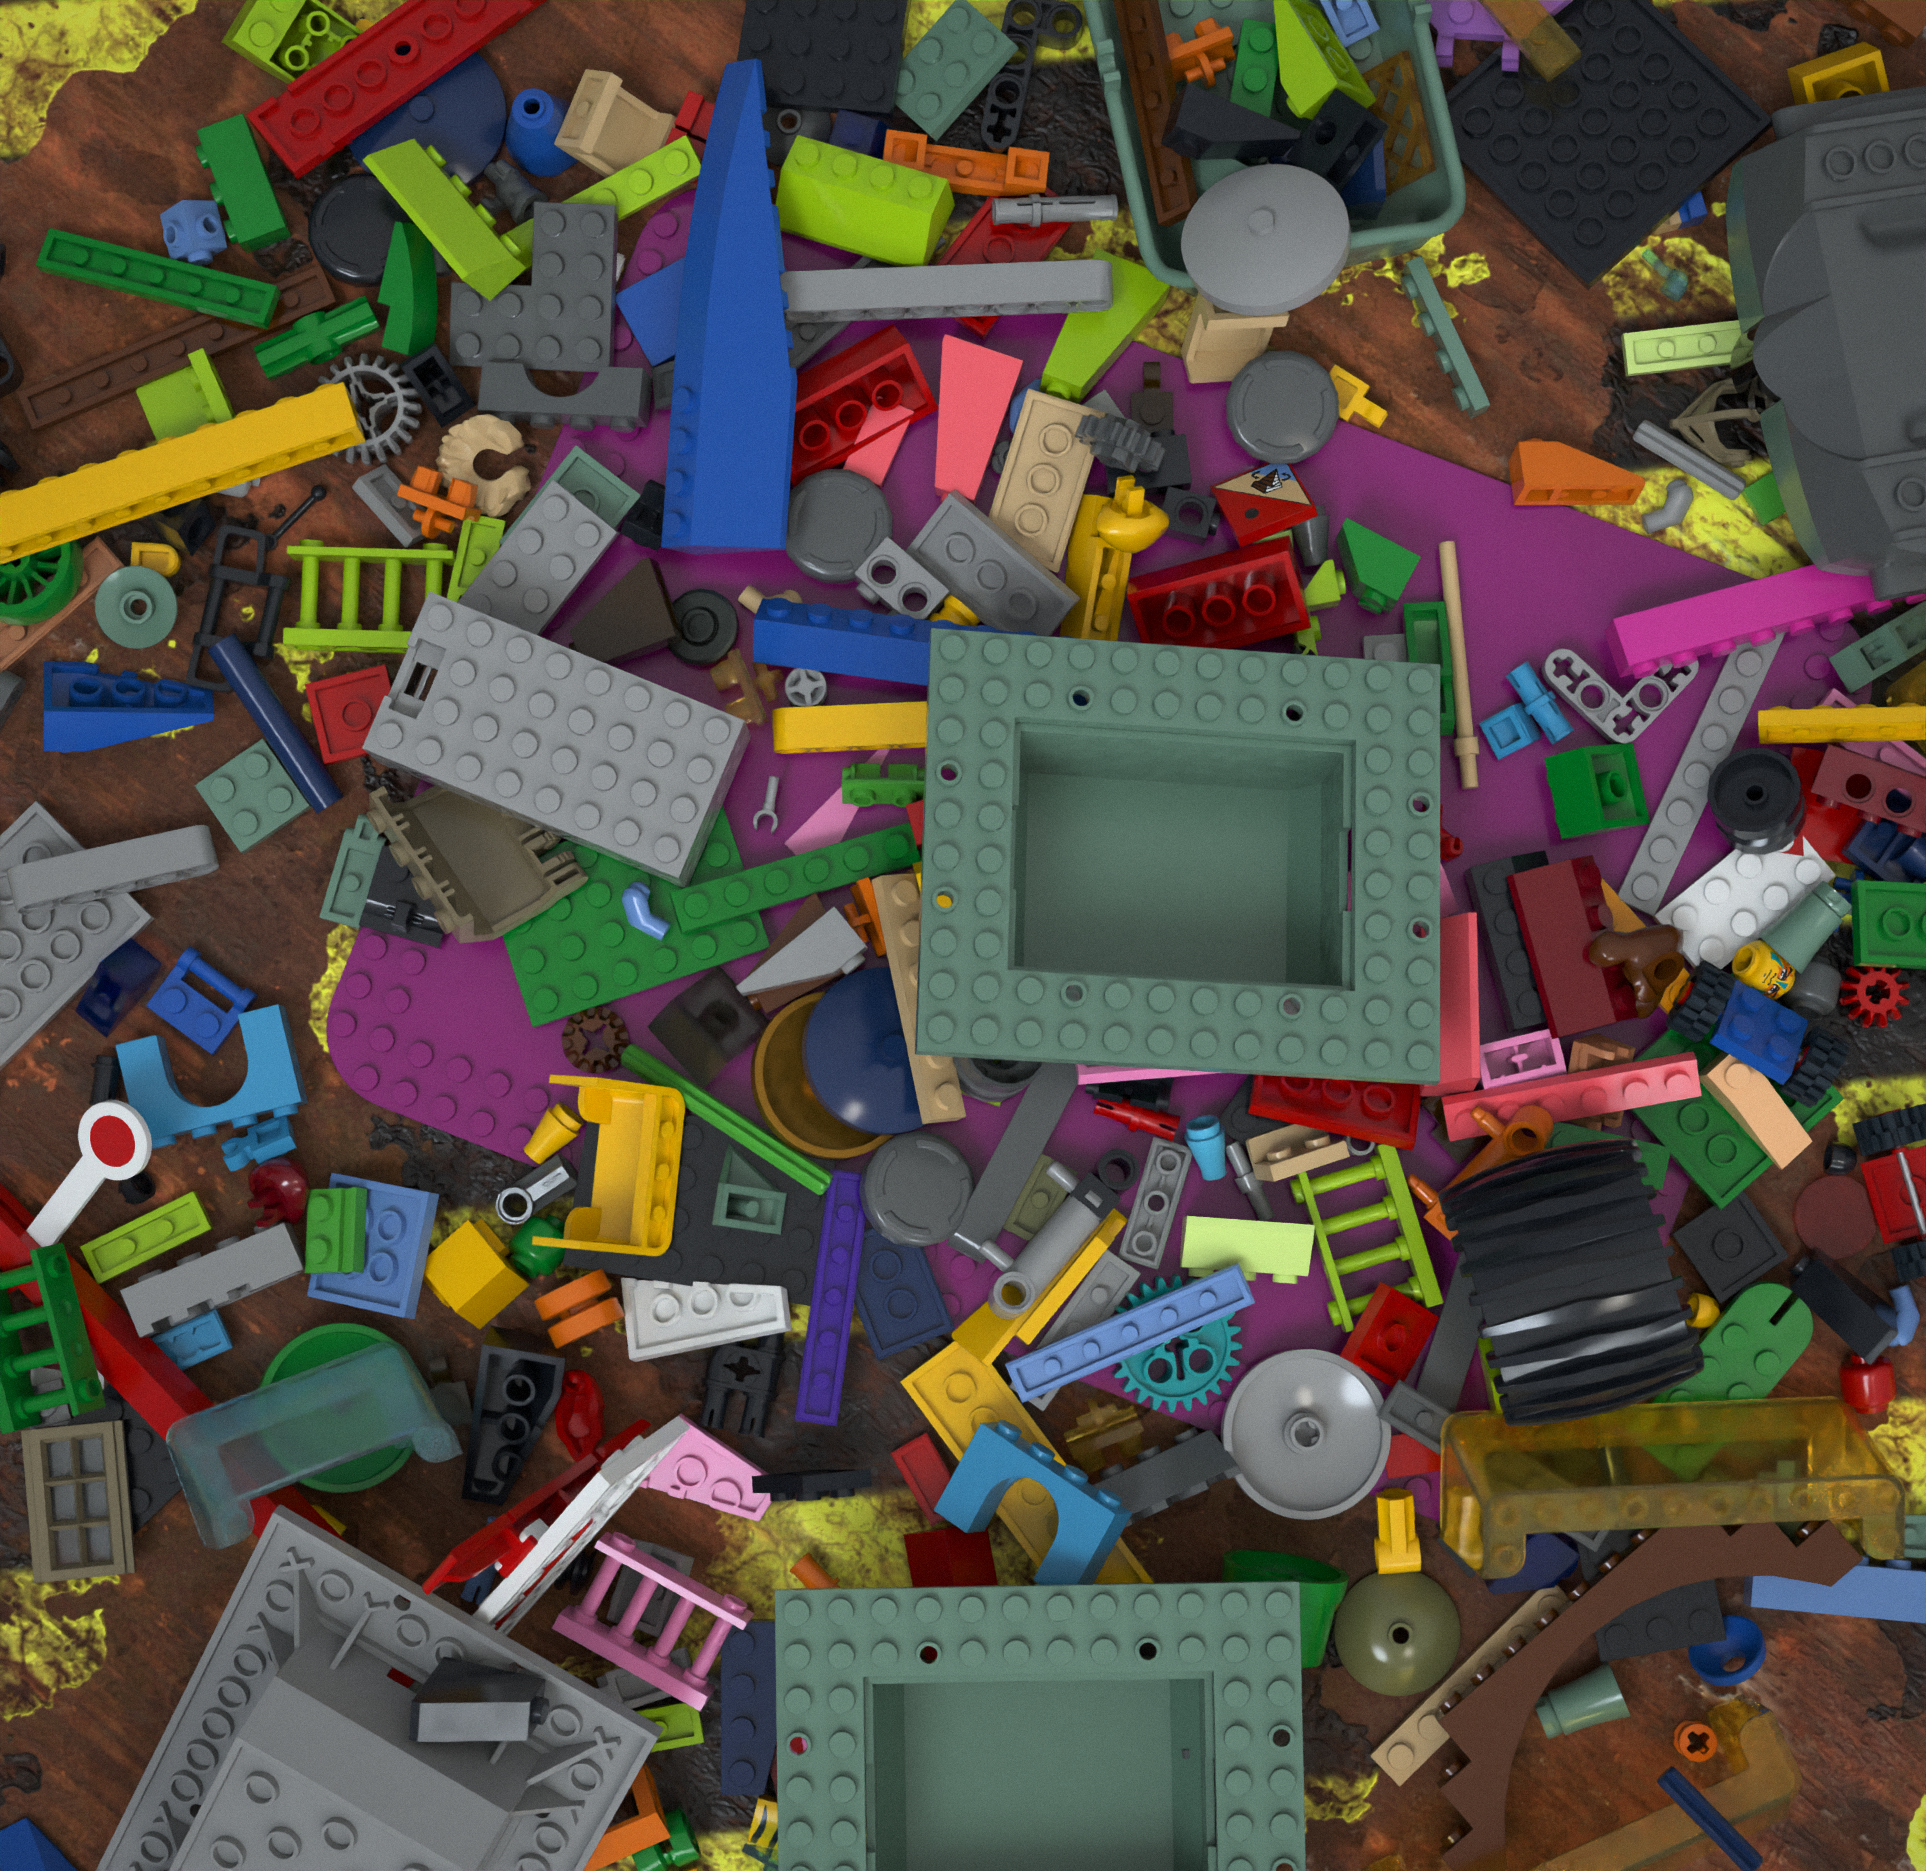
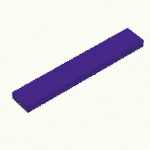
M830 1169L829 1172L833 1178L831 1185L826 1191L794 1420L837 1426L866 1216L863 1212L859 1194L862 1173Z

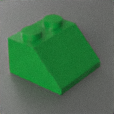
M1346 517L1335 541L1352 595L1359 598L1358 604L1367 611L1380 615L1381 611L1389 614L1421 557Z
M1633 743L1581 747L1544 758L1547 769L1546 778L1551 788L1555 807V821L1560 831L1561 840L1588 837L1650 824Z

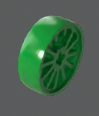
M78 539L19 558L21 561L19 566H17L16 560L0 565V600L10 589L7 604L0 602L1 623L14 626L37 624L52 618L69 604L79 588L84 569L83 552ZM61 555L58 564L46 562ZM43 572L56 574L51 582L41 577ZM35 581H38L45 587L38 595L33 585ZM24 587L28 599H25L22 603H20L22 590Z

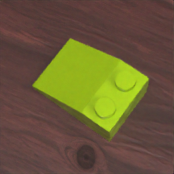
M1273 0L1280 81L1289 96L1286 99V103L1291 111L1301 119L1306 117L1313 120L1335 88L1366 109L1377 100L1319 5L1309 0Z

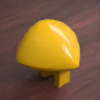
M1133 475L1117 477L1115 497L1104 504L1096 521L1100 537L1109 545L1125 553H1137L1155 543L1166 532L1170 519L1169 515L1150 501L1144 500L1145 489L1142 486L1134 487L1135 478Z

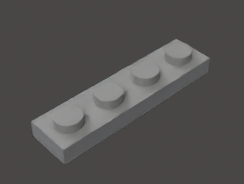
M1106 1250L1036 1349L1110 1318L1115 1311V1305L1121 1303L1125 1293L1130 1290L1141 1273L1109 1250ZM1012 1381L1009 1387L1017 1392ZM1060 1387L1028 1401L1044 1411Z

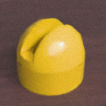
M1692 1293L1687 1304L1691 1305L1693 1316L1686 1319L1687 1325L1698 1328L1710 1327L1720 1315L1718 1303L1714 1298L1705 1294Z

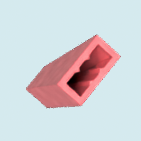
M947 334L944 335L942 341L935 495L941 496L940 502L942 503L948 494L956 489L975 506L994 453V448L997 445L1008 414L1010 402L1014 397L1023 371V360Z

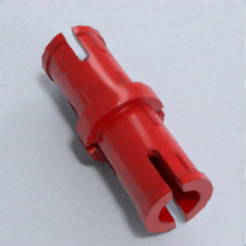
M1124 1097L1122 1103L1098 1099L1099 1102L1096 1103L1094 1115H1100L1128 1125V1130L1136 1132V1129H1140L1166 1138L1168 1141H1173L1181 1116H1175L1161 1110L1156 1113L1151 1109L1130 1105L1131 1100Z

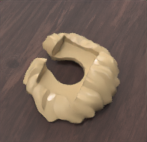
M491 414L476 415L475 417H470L469 420H464L462 424L452 426L448 430L449 435L442 437L443 444L438 447L440 456L435 460L438 465V471L444 473L440 484L447 489V493L452 478H459L478 485L474 507L482 510L481 514L497 519L508 513L512 506L518 500H523L526 492L530 491L529 470L522 465H514L503 473L501 477L494 480L483 479L474 470L473 460L482 450L493 449L508 455L523 447L524 442L521 433L509 421L500 420Z

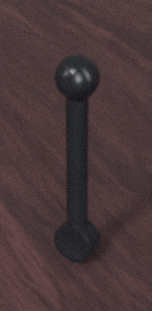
M315 485L311 489V495L273 534L265 535L268 538V551H273L277 548L278 539L316 501L325 499L327 494L325 487Z

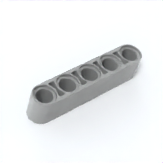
M196 825L20 864L9 869L7 877L16 912L26 915L206 875L217 870L219 862L209 827L206 825Z

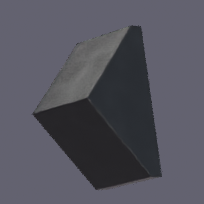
M434 342L399 364L441 428L476 406Z

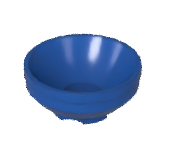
M1727 1615L1722 1616L1727 1640L1690 1646L1688 1649L1689 1660L1695 1672L1702 1680L1716 1686H1731L1746 1681L1760 1669L1766 1656L1765 1639L1755 1622L1746 1617ZM1737 1656L1745 1658V1663L1738 1670L1725 1671L1723 1669L1725 1663L1730 1658Z

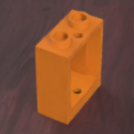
M646 1761L626 1794H634L639 1815L607 1828L584 1871H596L671 1838L654 1775Z

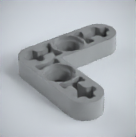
M1558 649L1549 654L1542 663L1541 671L1547 684L1607 741L1612 744H1624L1635 740L1694 679L1698 672L1699 663L1697 660L1690 665L1684 666L1687 672L1686 676L1683 673H1679L1667 683L1674 687L1672 692L1665 681L1652 674L1640 678L1623 697L1609 686L1576 653L1568 649ZM1554 659L1557 662H1562L1564 659L1568 660L1571 664L1567 669L1568 672L1575 679L1582 672L1587 679L1576 685L1571 693L1566 687L1573 682L1566 675H1562L1559 678L1554 676L1553 671L1556 666L1552 661ZM1672 663L1658 667L1660 677L1665 676L1673 667ZM1644 685H1653L1658 688L1661 694V701L1658 706L1650 708L1642 704L1639 692ZM1595 686L1602 692L1603 700L1600 707L1592 709L1582 703L1580 696L1584 687ZM1629 700L1635 711L1646 716V719L1642 721L1640 715L1636 716L1627 726L1631 732L1630 735L1625 732L1617 735L1613 731L1616 723L1612 719L1615 716L1620 720L1630 713L1632 708L1626 706Z

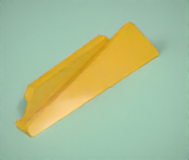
M1082 494L1069 536L1065 585L1081 599L1061 622L1060 637L1070 636L1077 639L1117 641L1132 553H1125L1114 548L1099 535L1096 521L1104 504L1111 499L1109 497Z
M1114 1208L1039 1295L1031 1307L1020 1317L1011 1320L1002 1319L992 1312L987 1301L952 1332L953 1340L986 1367L992 1364L1013 1336H1016L1025 1345H1029L1111 1245L1115 1236L1128 1222V1219ZM1013 1286L1002 1288L1001 1295L1005 1303L1012 1306L1020 1305L1022 1297L1017 1288Z

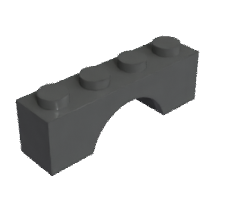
M482 362L478 411L482 415L491 414L500 420L509 421L513 426H515V422H530V426L535 428L553 429L555 424H570V427L573 429L591 431L595 429V425L610 426L611 430L617 432H634L635 427H648L653 379L643 368L603 366L594 382L582 392L567 397H554L539 391L533 374L523 363Z

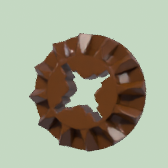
M594 1007L588 1010L581 1009V1012L574 1014L567 1020L561 1036L563 1051L570 1063L581 1071L594 1074L604 1073L616 1067L621 1062V1055L629 1044L628 1031L622 1019L611 1010L602 1007ZM606 1024L607 1026L603 1030L604 1034L601 1039L610 1050L607 1052L603 1048L594 1047L591 1051L588 1050L586 1055H583L588 1040L580 1030L583 1028L585 1031L589 1030L595 1033Z

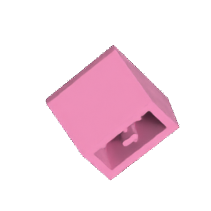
M1549 1029L1480 1045V1080L1477 1083L1478 1090L1567 1074L1559 1038L1552 1039Z

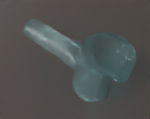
M1649 248L1646 249L1641 256L1660 276L1666 279L1660 287V291L1668 298L1679 301L1687 290L1688 280L1686 275L1680 270L1670 269Z

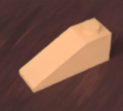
M1722 1051L1698 1073L1699 1081L1780 1170L1787 1166L1812 1142L1809 1135L1761 1072Z

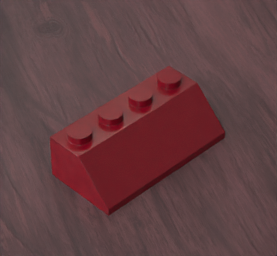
M1593 855L1573 858L1506 876L1552 1039L1638 1017L1634 991L1622 970L1624 962L1611 967H1596L1589 959V948L1595 938L1604 932L1614 931L1612 925L1613 915L1607 906L1601 886V873L1595 864Z

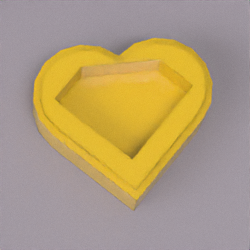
M132 542L130 566L148 567L159 572L164 577H171L180 569L181 557L170 545Z

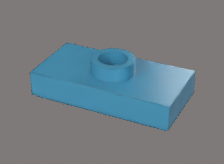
M219 1309L210 1311L151 1338L181 1371L235 1347Z

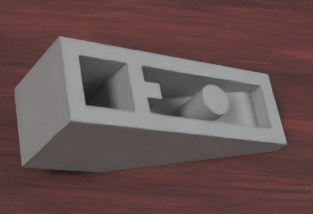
M833 907L738 984L736 988L743 996L835 976L841 970L848 975L866 960L862 953L867 950V946L838 910Z

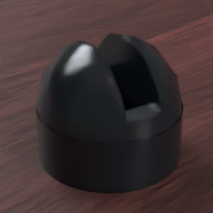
M1829 1141L1823 1158L1824 1173L1843 1176L1851 1172L1857 1163L1856 1152L1847 1144Z
M145 1170L129 1179L120 1180L118 1184V1193H122L126 1198L124 1202L131 1205L144 1203L153 1197L156 1192L154 1180Z

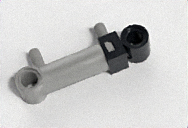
M1123 1149L1108 1151L1095 1164L1092 1173L1089 1171L1081 1181L1058 1161H1053L1047 1168L1046 1174L1070 1194L1019 1255L1013 1259L991 1239H987L982 1244L979 1252L1003 1272L988 1292V1304L996 1316L1011 1320L1025 1313L1121 1200L1119 1196L1123 1195L1135 1184L1139 1177L1140 1168L1137 1159L1132 1153ZM1109 1164L1120 1166L1125 1174L1124 1182L1119 1183L1110 1180L1106 1173V1166ZM1005 1286L1017 1288L1022 1297L1020 1305L1012 1306L1005 1303L1001 1295L1002 1288Z

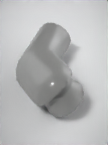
M1679 479L1671 481L1666 487L1667 499L1663 508L1641 515L1642 524L1647 534L1680 524L1684 520L1693 501L1692 488L1687 486L1685 481Z

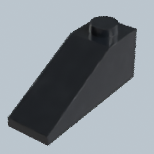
M1187 83L1171 104L1161 145L1173 149L1180 156L1192 157L1197 160L1284 156L1300 137L1301 131Z

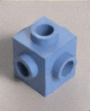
M181 200L160 214L163 238L167 245L170 259L203 266L211 263L213 256L227 248L225 230L221 223L216 201Z

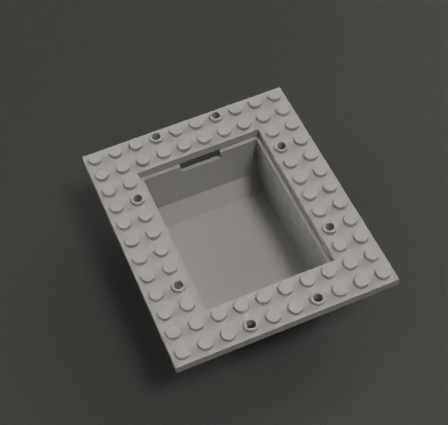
M280 1504L272 1513L96 1871H584L664 1728L433 1593L426 1595L420 1585ZM401 1596L408 1599L410 1602L405 1601ZM445 1656L545 1679L544 1698L549 1699V1711L545 1723L537 1725L527 1741L415 1742L409 1740L411 1704L417 1694L387 1676L393 1667L424 1685ZM516 1663L519 1664V1665H521V1666L524 1667L525 1669L519 1668V1667L516 1665Z

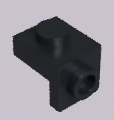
M651 479L647 481L638 503L625 519L620 531L621 534L631 538L636 544L649 547L655 551L659 550L662 541L665 500L664 485Z

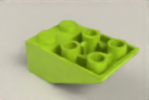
M246 0L221 42L254 65L290 84L312 67L314 68L359 36L363 31L318 0Z

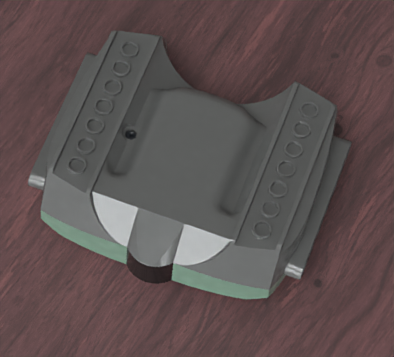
M1926 86L1795 105L1775 111L1771 114V121L1776 141L1742 157L1732 166L1726 201V227L1730 270L1741 336L1733 348L1730 361V371L1734 387L1744 403L1751 410L1755 409L1761 415L1760 423L1773 474L1798 542L1818 570L1852 576H1870L1875 601L1926 593Z

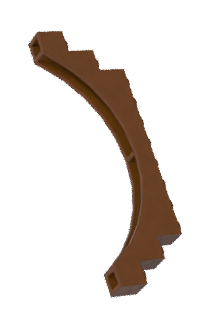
M1691 1494L1685 1499L1681 1495L1675 1497L1662 1509V1513L1665 1516L1654 1526L1646 1523L1629 1538L1633 1543L1621 1554L1617 1551L1609 1554L1597 1566L1601 1571L1589 1582L1585 1578L1578 1581L1565 1594L1569 1600L1557 1610L1551 1606L1542 1612L1534 1620L1533 1624L1536 1628L1525 1638L1519 1634L1511 1639L1502 1648L1501 1652L1504 1656L1493 1666L1488 1662L1483 1664L1469 1677V1680L1472 1682L1469 1687L1461 1694L1456 1690L1452 1691L1437 1705V1708L1440 1710L1435 1715L1437 1722L1467 1755L1462 1761L1458 1757L1454 1758L1439 1772V1775L1442 1777L1437 1782L1439 1790L1468 1822L1464 1828L1460 1824L1454 1826L1441 1838L1440 1841L1443 1846L1438 1851L1442 1859L1453 1871H1505L1507 1869L1505 1802L1512 1759L1529 1714L1551 1678L1591 1634L1629 1607L1672 1588L1719 1577L1777 1576L1832 1587L1863 1560L1860 1554L1831 1521L1823 1516L1818 1520L1811 1517L1803 1522L1794 1531L1797 1538L1791 1542L1768 1514L1757 1505L1752 1509L1744 1506L1728 1520L1731 1527L1725 1531L1696 1497Z

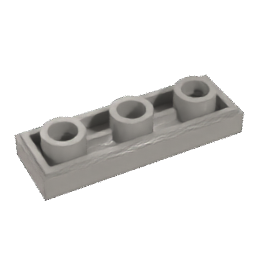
M1153 1137L1118 1258L1158 1270L1191 1161L1192 1152L1189 1147ZM1152 1195H1158L1163 1199L1164 1205L1160 1211H1153L1149 1208L1148 1200Z

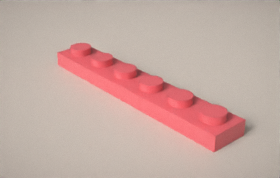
M1694 1051L1445 1096L1441 1097L1449 1142L1488 1135L1470 1117L1471 1111L1476 1106H1480L1485 1112H1489L1506 1126L1512 1120L1517 1110L1528 1105L1540 1106L1550 1114L1553 1123L1702 1095L1697 1061Z

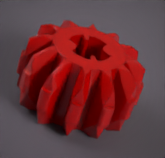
M1850 966L1845 970L1852 982H1841L1840 990L1847 991L1848 996L1839 998L1838 1004L1840 1006L1851 1004L1852 1008L1846 1014L1848 1020H1853L1861 1014L1860 1026L1862 1028L1870 1027L1873 1019L1878 1028L1887 1027V1016L1893 1020H1899L1902 1017L1900 1010L1895 1005L1906 1006L1910 1000L1905 996L1899 995V991L1909 988L1908 981L1899 983L1895 981V978L1901 973L1900 968H1892L1887 973V967L1859 966V971L1857 968ZM1876 984L1878 988L1875 991H1881V999L1870 1002L1869 999L1872 995L1866 996V988Z

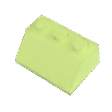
M1184 1216L1182 1220L1179 1267L1189 1268L1188 1276L1205 1277L1214 1273V1270H1221L1239 1262L1246 1280L1255 1281L1256 1273L1273 1274L1272 1282L1297 1284L1298 1276H1308L1315 1225Z

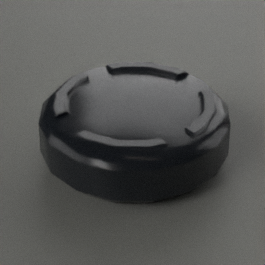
M373 173L351 174L332 182L316 198L308 217V240L319 264L335 280L356 288L379 287L382 283L395 221L414 222Z

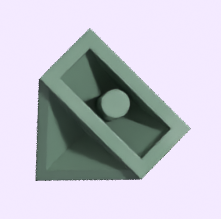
M728 1143L718 1183L712 1225L781 1235L787 1193L780 1192L730 1143Z

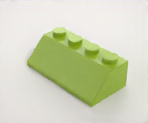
M797 135L781 168L776 199L780 231L898 267L928 265L955 206L948 179Z
M411 139L371 153L363 159V162L459 277L489 301L526 269V266L517 257L522 252L519 246L507 233H504L501 237L492 227L497 223V220L481 203L476 207L468 199V196L472 193L471 189L456 173L452 177L447 174L443 167L448 162L432 144L425 148L415 139Z

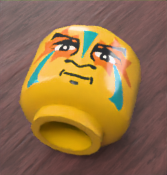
M1756 940L1748 945H1744L1736 952L1732 961L1735 979L1750 988L1758 990L1761 994L1772 1000H1776L1784 995L1794 984L1796 969L1764 940Z

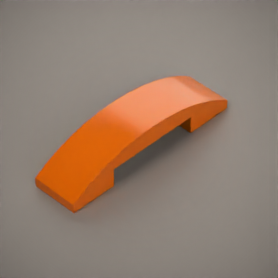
M887 129L883 160L948 179L951 192L983 196H1022L1045 192L1050 152L1009 147L1008 154L1004 155L927 144V135Z

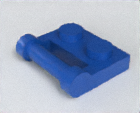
M190 946L180 956L176 966L146 1006L210 1054L216 1055L238 1026L239 1019L237 1014L248 1012L255 1003L258 994L248 987L242 989L200 958L201 952ZM190 972H193L234 1003L228 1013L184 981Z

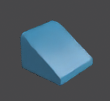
M1524 702L1514 704L1479 723L1498 760L1542 738L1532 716H1528L1524 708L1526 705Z

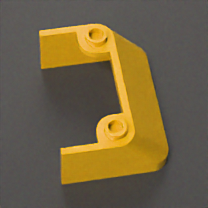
M550 1074L549 1083L579 1087L578 1109L580 1115L587 1122L600 1124L591 1207H576L569 1213L565 1222L563 1239L533 1236L532 1245L646 1256H660L664 1254L670 1246L673 1232L685 1115V1102L682 1094L677 1089L671 1087L598 1077Z

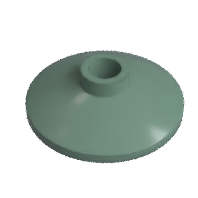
M128 566L114 571L102 582L95 599V613L101 629L112 641L127 648L141 649L158 644L168 636L177 619L178 602L173 587L159 572L144 566ZM137 599L144 600L147 605V609L142 615L134 610V603Z

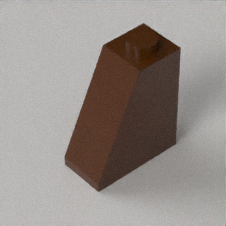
M816 893L810 895L747 977L826 913ZM841 970L835 976L747 995L755 1011L763 1008L766 1015L770 1016L795 1000L821 989L846 974Z

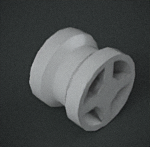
M797 668L788 675L785 682V692L789 702L794 707L821 706L827 697V685L824 676L819 671Z

